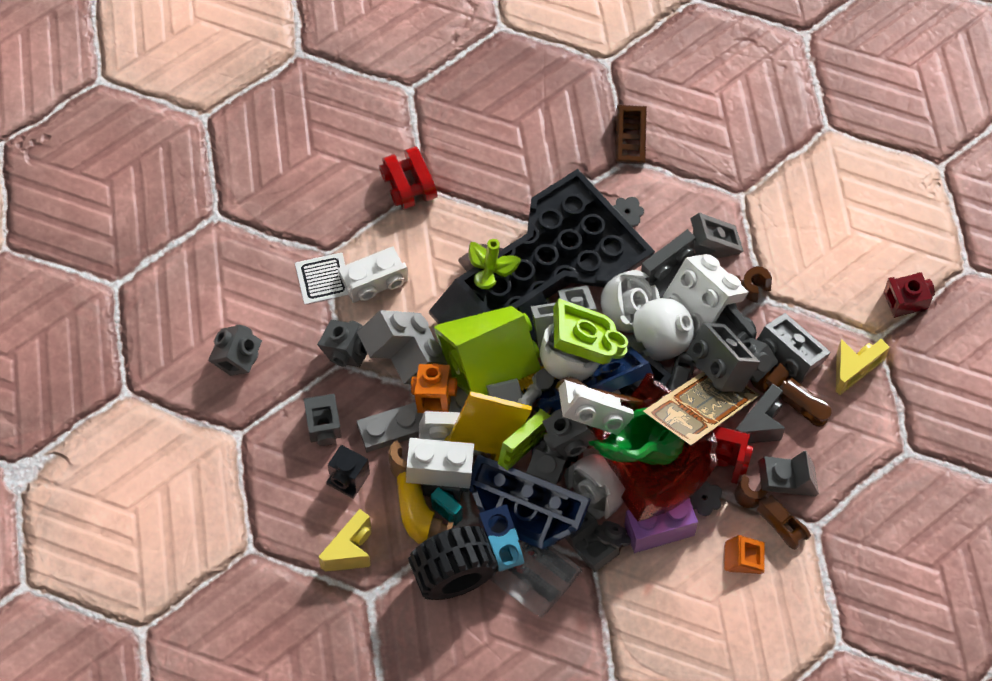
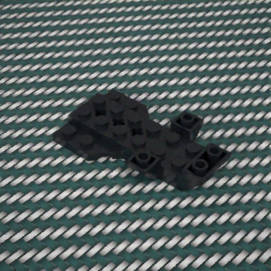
M576 169L531 198L527 234L504 249L499 248L498 259L501 256L509 255L521 259L519 266L513 273L503 277L494 272L496 284L489 289H481L476 286L474 276L484 269L474 267L467 253L458 259V262L467 272L453 281L429 310V314L438 324L513 306L519 312L525 313L529 317L532 324V330L529 332L532 340L535 341L531 306L547 304L546 299L570 283L604 288L618 274L640 267L644 261L654 255L655 251L580 170ZM481 244L484 248L487 249L486 244Z

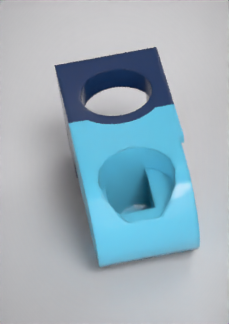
M507 504L479 513V524L484 529L495 555L498 571L524 564L523 554L518 542L519 538Z

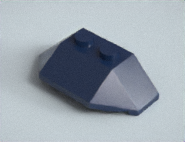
M478 454L472 468L469 490L473 494L480 513L507 504L519 540L542 550L580 530L592 499L512 467L507 471L497 464V461Z

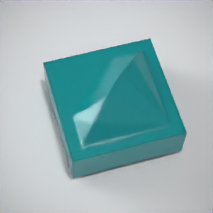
M438 487L431 494L432 509L448 522H454L456 526L463 519V507L453 495Z

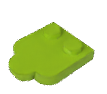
M558 298L553 307L554 348L566 354H573L599 364H608L613 358L621 359L625 356L628 340L622 333L616 331V326L609 317Z

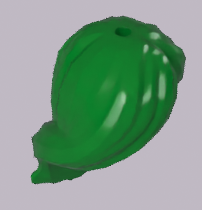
M642 408L634 411V417L619 435L611 433L604 440L588 442L604 458L613 461H641L651 465H668L673 463L682 453L685 441L643 412L647 408Z

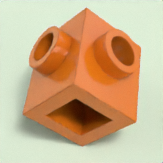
M438 363L419 364L417 376H412L411 394L415 395L417 412H449L451 396L456 397L457 378L452 377L450 365Z

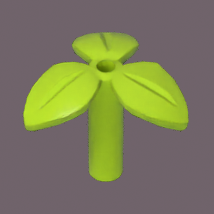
M490 239L487 243V249L475 242H471L469 245L468 255L471 264L474 267L484 269L474 276L476 286L481 289H489L496 284L494 272L506 277L517 269L521 261L519 257L510 255L501 256L498 259L500 243L497 239Z

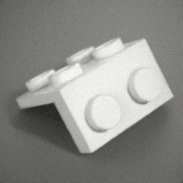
M703 254L685 258L662 298L673 299L684 305L693 320V338H695L703 323H715L726 305L742 302L749 291L741 285V281L736 276L727 273L720 266L716 258Z

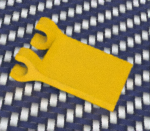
M470 391L451 433L444 441L473 443L474 450L490 453V459L498 462L503 442L526 423L532 408L529 405Z

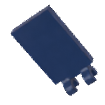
M630 346L627 348V353L623 358H613L608 364H600L592 376L581 382L587 385L588 388L614 392L652 375L653 372L649 362ZM555 379L547 391H542V395L539 397L542 399L536 403L537 407L534 408L536 413L540 409L547 413L551 408L549 414L551 415L556 410L561 409L559 390L555 388L560 381L559 379Z

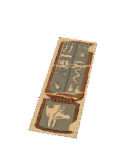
M701 372L643 412L692 445L760 396V394L747 385L743 392H721L712 385L711 379L704 372Z

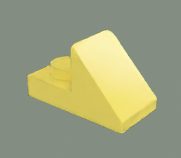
M880 339L873 345L870 343L866 344L856 354L841 340L836 355V392L839 395L843 394L885 361L890 347Z
M359 509L319 555L321 569L327 572L365 568L371 565L369 555L356 546L357 544L362 545L371 534V522L368 514Z

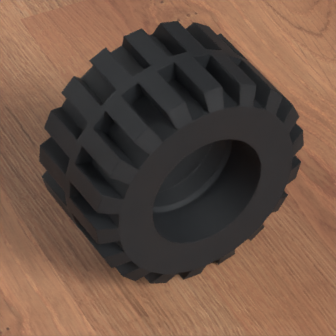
M479 526L456 527L438 533L422 542L411 552L408 558L421 594L427 600L450 599L468 593L487 582L498 570V563L483 528H479Z

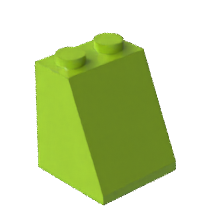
M513 306L434 326L442 353L447 361L446 365H450L452 377L457 378V386L468 395L470 391L487 395V385L516 378L520 380L541 370L538 361L540 351L529 332L532 330L531 321L525 313L522 314Z

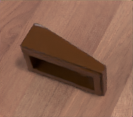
M617 105L615 120L616 163L645 164L647 106ZM623 119L639 120V124L623 123ZM623 129L639 130V134L623 133ZM623 140H639V145L623 144ZM622 150L639 151V156L622 155Z

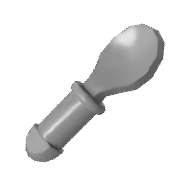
M545 368L536 372L532 377L533 384L528 386L526 393L522 398L518 399L517 403L532 406L535 400L541 397L542 391H547L552 386L554 377Z

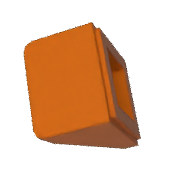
M741 535L725 542V571L753 574L764 573L765 542Z

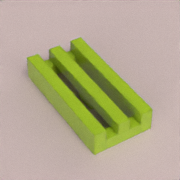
M540 409L508 437L502 444L497 464L508 471L544 438L543 434L546 433L542 421L551 417V415Z

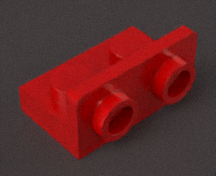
M719 426L710 431L704 459L710 460L711 463L717 466H735L731 483L737 484L739 476L746 475L753 451V446L747 445L750 434Z

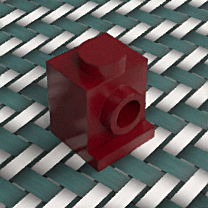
M922 272L896 279L895 277H890L883 291L894 318L928 309L933 296H935L933 282L931 279L925 280Z

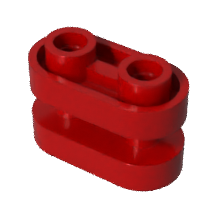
M417 146L404 150L406 159L398 161L395 154L382 158L383 164L379 165L384 182L390 181L393 188L390 190V194L395 206L401 205L403 210L415 206L414 197L421 194L425 202L438 197L432 176ZM410 170L416 183L409 185L404 172Z

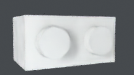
M409 438L406 483L470 489L474 444Z

